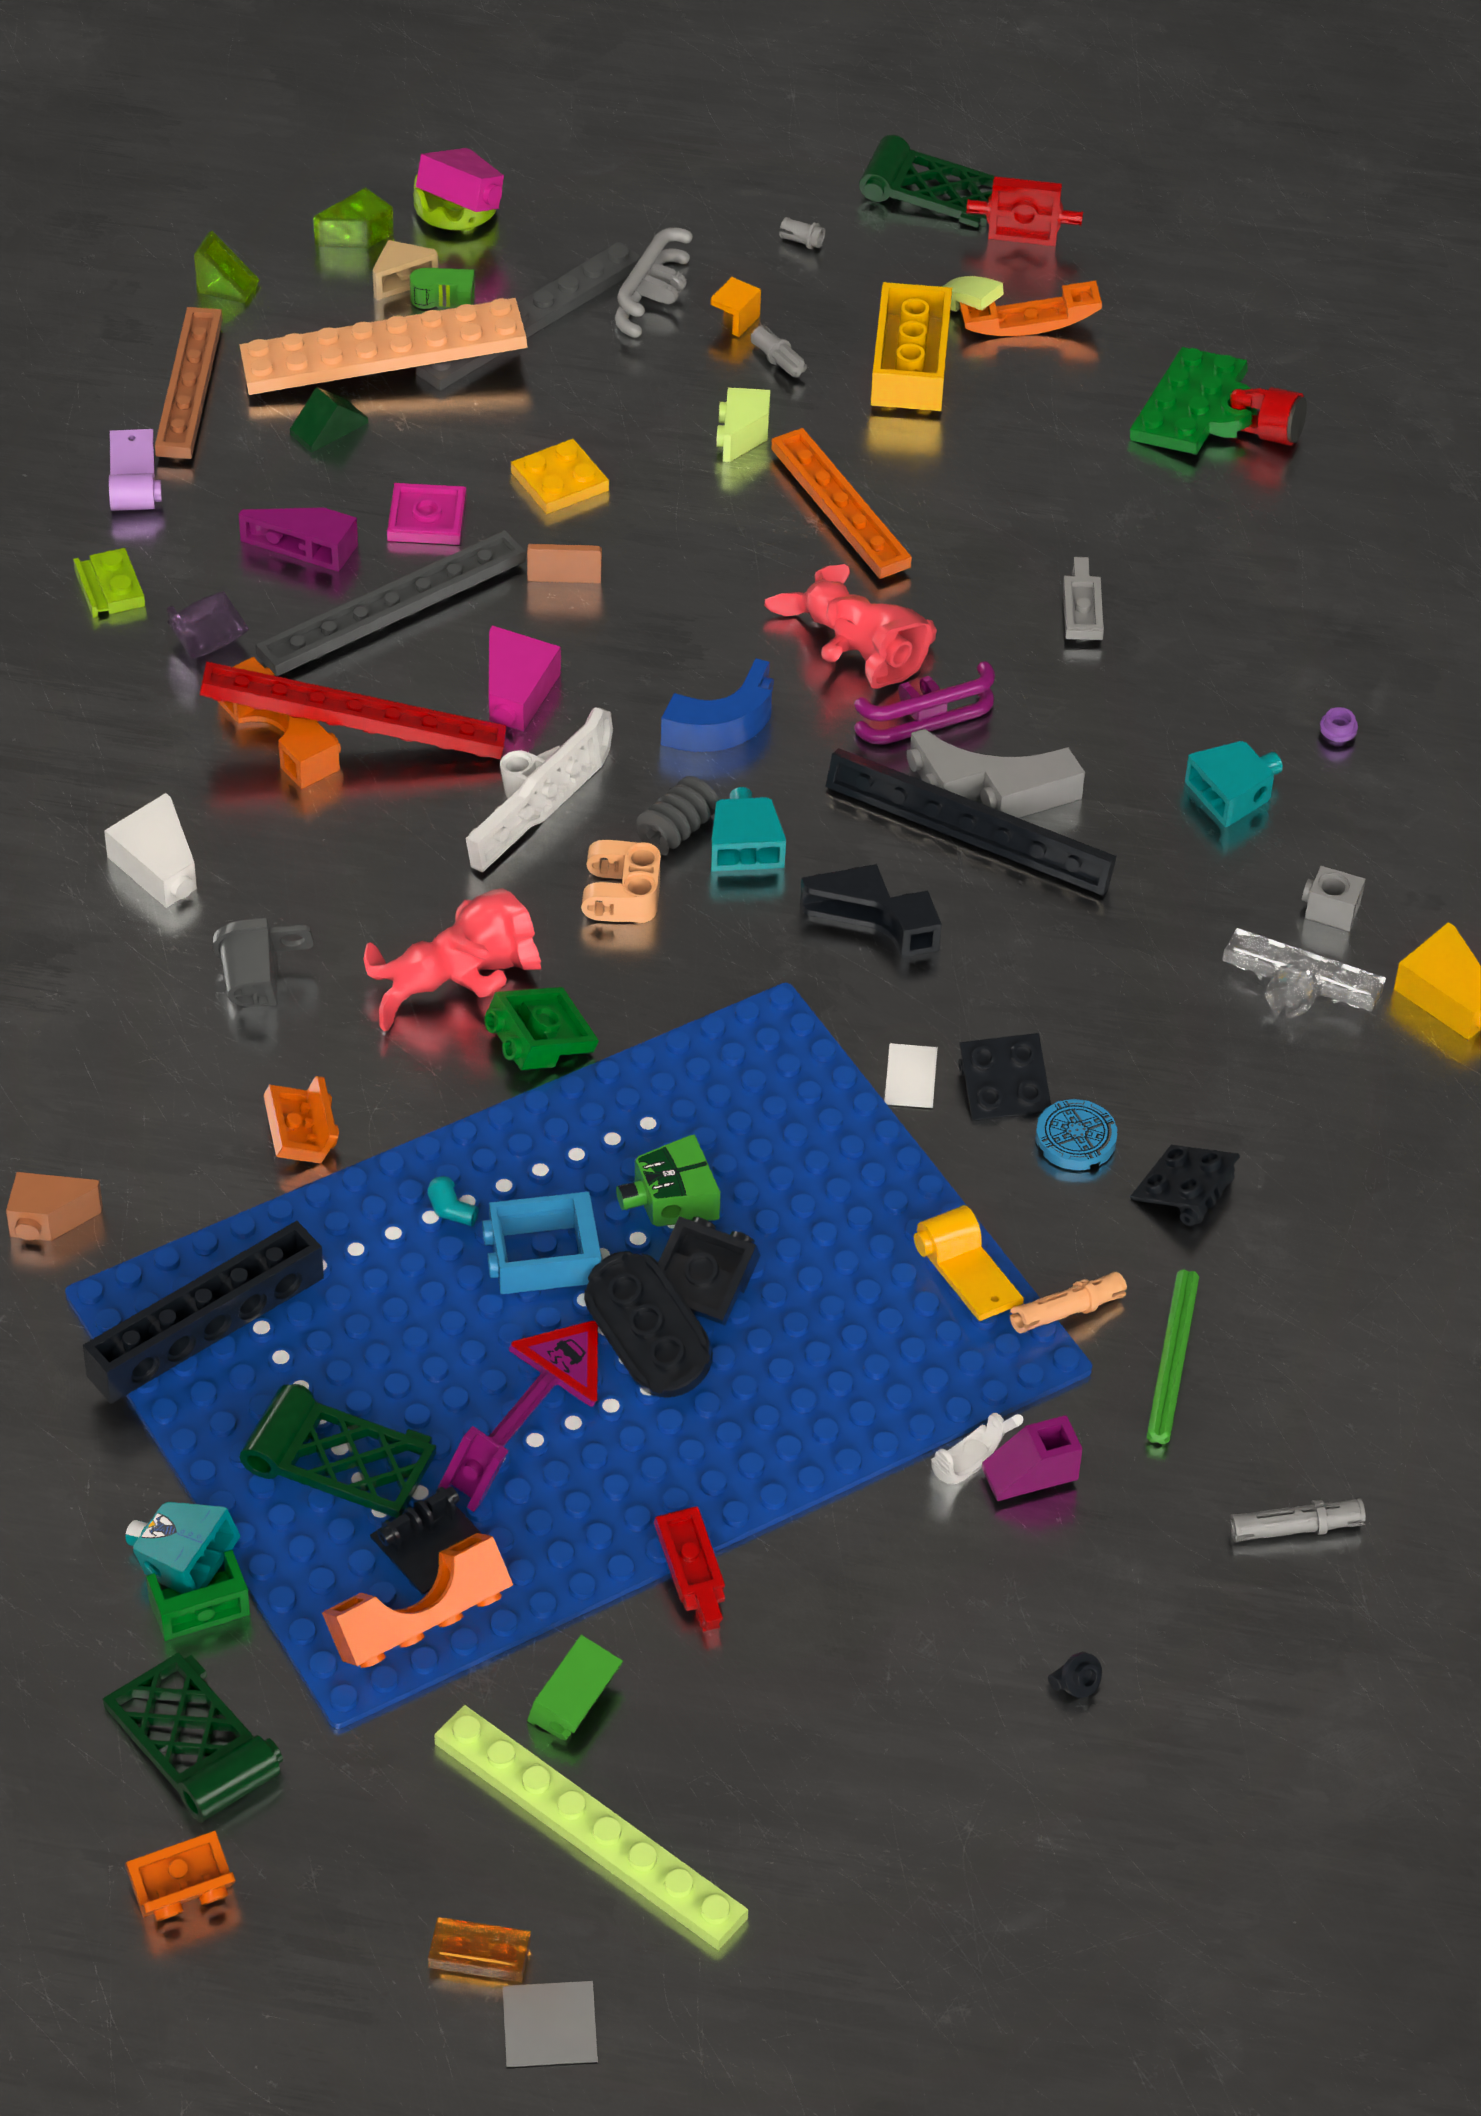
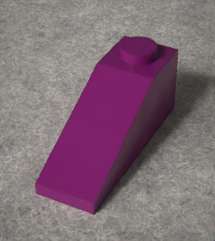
M324 507L242 509L238 514L241 542L337 572L342 569L358 546L357 517Z

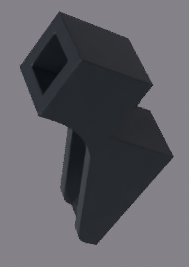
M877 864L801 878L800 906L806 915L876 929L887 935L894 942L902 958L940 950L942 924L928 890L890 897Z

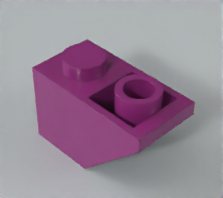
M1067 1415L1025 1426L982 1462V1470L996 1500L1000 1501L1078 1480L1083 1448Z

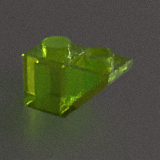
M366 187L313 216L315 244L319 247L369 248L394 234L392 206Z

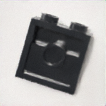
M679 1216L661 1255L659 1264L693 1314L726 1325L739 1293L745 1292L761 1256L757 1245L754 1244L755 1241L751 1237L741 1232L732 1231L729 1235L715 1230L716 1226L703 1218L693 1217L691 1221Z

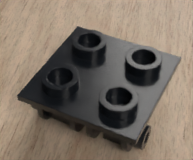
M1039 1033L959 1043L962 1059L958 1060L960 1075H965L972 1121L1043 1113L1047 1107L1051 1106Z
M1170 1145L1130 1198L1136 1201L1178 1206L1181 1212L1180 1219L1185 1225L1193 1226L1194 1224H1199L1204 1219V1215L1208 1211L1207 1208H1212L1215 1205L1216 1200L1222 1196L1226 1186L1234 1180L1235 1168L1233 1165L1240 1158V1155L1238 1153Z
M452 1486L446 1489L439 1487L436 1489V1494L425 1501L419 1500L415 1502L414 1508L407 1507L404 1509V1514L391 1522L386 1520L382 1523L380 1529L370 1534L371 1539L422 1595L431 1590L436 1580L439 1568V1552L476 1533L482 1534L455 1505L460 1501V1498Z

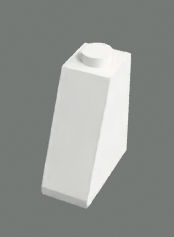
M168 794L161 795L104 830L107 858L165 908L180 899L188 897L191 892L197 889L195 863L172 799Z

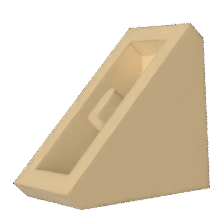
M388 240L373 268L374 298L378 301L410 290V275L414 270L419 268H438V253L436 250Z

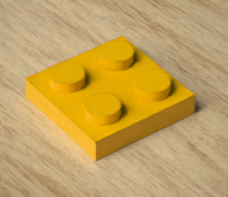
M573 438L511 461V473L546 515L609 491V479Z

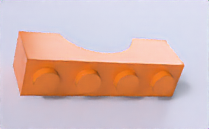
M254 656L233 666L275 676L270 668H264ZM218 701L238 724L263 722L274 725L284 732V735L278 740L280 768L301 789L340 770V743L337 737L332 732L328 733L317 720L303 717L295 718L280 712L266 709L257 710L247 705Z
M476 1533L439 1552V1568L436 1580L428 1594L416 1604L403 1609H390L377 1597L359 1593L322 1612V1615L342 1661L366 1668L381 1662L386 1657L384 1652L397 1645L403 1648L421 1641L425 1637L424 1631L436 1625L446 1627L458 1622L464 1617L462 1612L474 1605L484 1607L498 1601L502 1597L501 1591L513 1586V1583L493 1536Z

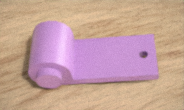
M153 429L110 431L109 499L111 511L155 509V502H162L161 480H155Z

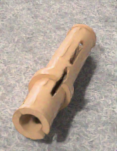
M1112 1272L1091 1281L1082 1279L1075 1282L1073 1287L1013 1307L1010 1311L1012 1313L1010 1315L1011 1324L1018 1333H1025L1075 1313L1082 1312L1087 1314L1094 1312L1099 1305L1126 1296L1124 1291L1127 1290L1126 1281L1118 1272Z

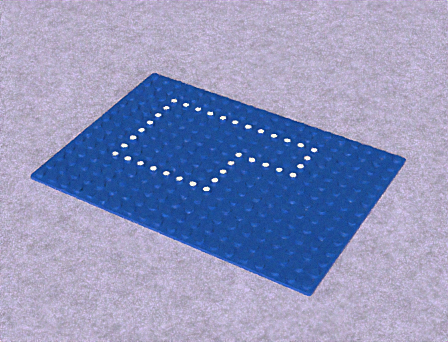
M782 983L70 1284L65 1289L67 1301L90 1338L94 1339L295 1221H298L322 1246L324 1279L126 1396L193 1504L221 1506L228 1509L241 1535L232 1550L248 1588V1593L329 1724L335 1729H341L670 1574L671 1572L654 1525L656 1516L698 1506L715 1553L976 1430L982 1424L986 1425L988 1417L992 1413H998L1003 1417L1082 1380L1092 1373L1091 1361L1058 1320L1036 1327L1025 1333H1018L1013 1328L1010 1320V1315H1012L1011 1309L978 1321L928 1257H923L919 1254L914 1243V1234L917 1233L918 1223L966 1204L796 989L789 983ZM695 1134L720 1190V1219L709 1222L716 1226L715 1230L730 1235L732 1231H737L748 1235L755 1241L754 1244L757 1245L761 1255L745 1292L739 1293L726 1325L695 1315L704 1328L712 1346L713 1357L708 1374L697 1387L683 1395L666 1398L653 1396L643 1391L634 1382L598 1327V1389L595 1405L593 1407L588 1406L561 1386L555 1385L504 1446L509 1452L483 1502L474 1512L467 1508L471 1498L451 1485L460 1498V1501L455 1505L482 1534L493 1536L513 1586L501 1591L502 1597L498 1601L484 1607L474 1605L463 1611L464 1617L458 1622L446 1627L436 1625L424 1631L425 1637L421 1641L403 1648L397 1645L384 1652L385 1659L373 1666L361 1668L360 1665L355 1666L343 1662L322 1612L359 1593L377 1597L390 1609H403L419 1602L428 1592L422 1595L370 1537V1534L382 1527L383 1522L386 1520L391 1522L396 1519L395 1517L279 1475L274 1479L259 1477L243 1466L239 1458L240 1452L277 1390L282 1385L299 1384L310 1390L317 1403L403 1434L410 1429L432 1437L431 1444L436 1445V1455L406 1508H414L415 1502L419 1500L425 1501L436 1494V1489H438L467 1431L474 1426L489 1436L540 1376L541 1373L509 1351L512 1341L594 1321L584 1300L587 1285L500 1295L498 1278L490 1279L487 1253H494L493 1246H485L483 1239L482 1220H489V1203L589 1192L601 1260L617 1252L631 1251L632 1254L642 1255L643 1253L649 1255L659 1262L675 1225L657 1227L651 1224L644 1205L622 1210L617 1199L616 1186L635 1182V1159L638 1156ZM441 1176L451 1178L455 1184L453 1188L458 1201L478 1206L477 1220L472 1227L441 1218L435 1214L428 1197V1186L434 1178ZM977 1219L981 1230L982 1248L1023 1296L1024 1304L1040 1299L1038 1294ZM574 1228L504 1236L508 1262L579 1254ZM324 1420L320 1421L315 1430L319 1440L341 1433L338 1425ZM369 1436L354 1441L359 1454L381 1447L377 1439ZM346 1443L324 1450L329 1463L352 1456ZM405 1451L393 1456L398 1467L402 1468L417 1463L421 1455ZM316 1452L300 1457L295 1466L310 1470L322 1466V1463ZM386 1458L364 1464L369 1477L392 1471ZM357 1467L335 1473L337 1481L347 1485L362 1480ZM397 1481L374 1488L378 1496L394 1502L401 1492Z

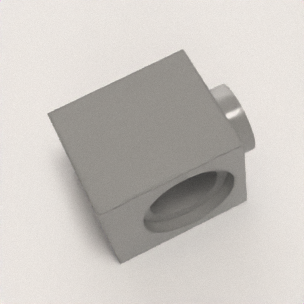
M1320 866L1315 880L1308 879L1303 891L1302 901L1307 902L1305 919L1350 932L1361 906L1366 879Z

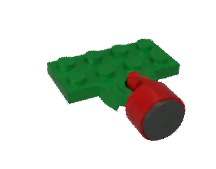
M1181 347L1131 426L1130 440L1197 454L1209 433L1223 438H1237V432L1244 431L1258 434L1261 440L1291 446L1297 442L1302 433L1307 413V402L1304 395L1299 392L1271 387L1269 390L1261 388L1251 389L1246 384L1241 383L1248 372L1247 360L1200 351L1195 348Z

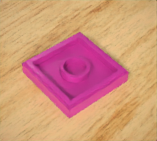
M394 483L387 528V541L460 545L467 497L466 487Z

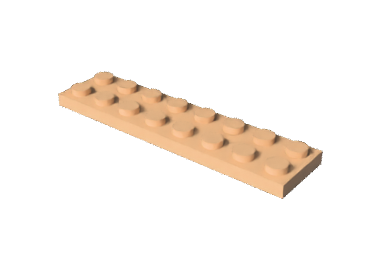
M499 298L482 304H464L452 309L428 310L422 314L404 317L393 316L387 320L358 322L351 326L328 327L310 333H291L280 338L256 339L249 343L239 344L249 395L528 348L516 298Z

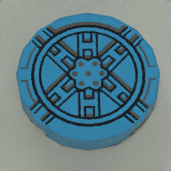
M1069 1099L1058 1101L1043 1111L1038 1118L1035 1141L1037 1146H1040L1044 1151L1043 1156L1049 1162L1064 1169L1080 1171L1090 1169V1165L1098 1162L1101 1165L1108 1161L1115 1151L1118 1129L1114 1118L1103 1107L1086 1100Z

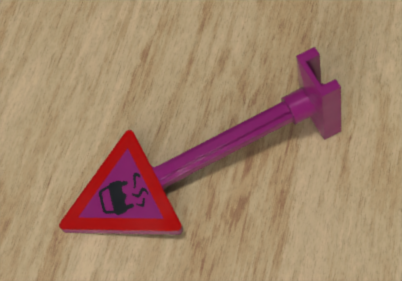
M588 1321L512 1341L509 1351L541 1373L540 1376L489 1436L474 1426L467 1431L438 1488L443 1487L446 1489L451 1485L455 1486L471 1498L467 1508L474 1512L483 1502L509 1452L504 1446L555 1385L561 1386L588 1406L593 1407L595 1405L598 1389V1325L595 1321Z

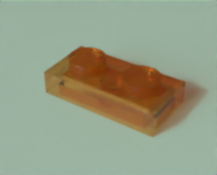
M437 1917L428 1956V1968L522 1982L531 1942V1931Z

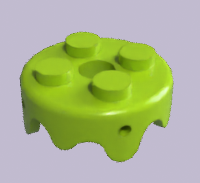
M418 174L415 177L413 193L415 210L422 220L432 226L446 230L470 231L488 221L496 212V209L475 212L416 187Z

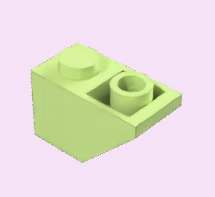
M728 387L727 402H720L719 423H725V425H718L717 447H723V462H731L768 440L770 390Z

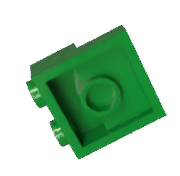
M563 987L495 992L485 1014L486 1029L490 1033H497L503 1042L502 1050L507 1060H514L520 1070L555 1067L560 1055L593 1053L599 1042Z

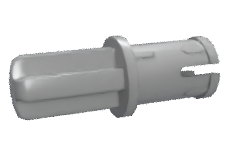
M761 325L753 331L751 343L767 355V360L771 364H778L792 377H799L802 372L806 371L807 365L804 363V359L791 349L789 341L780 339L765 325L764 327Z

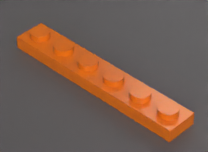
M804 428L772 438L771 450L879 579L911 568L912 556Z

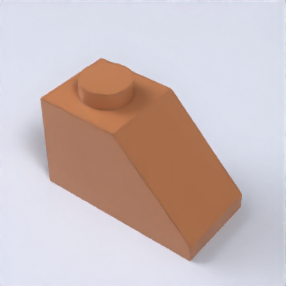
M17 1172L6 1209L10 1237L22 1238L24 1240L52 1241L99 1215L103 1208L100 1181Z

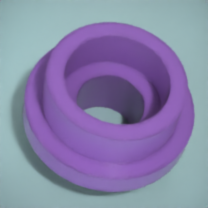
M1332 708L1327 711L1320 721L1321 733L1332 741H1349L1357 734L1358 723L1355 715L1346 708Z

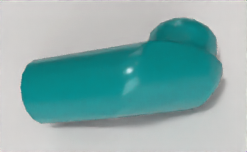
M447 1176L434 1178L428 1186V1197L435 1214L441 1218L472 1227L477 1220L478 1206L458 1201L453 1188L455 1184L451 1178Z

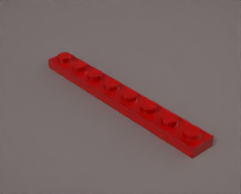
M206 661L200 696L209 697L220 702L228 701L247 705L257 710L266 709L280 712L295 718L303 717L322 721L332 726L341 725L355 728L370 734L388 735L407 742L416 741L435 745L445 750L453 749L472 753L483 758L491 757L501 760L506 725Z

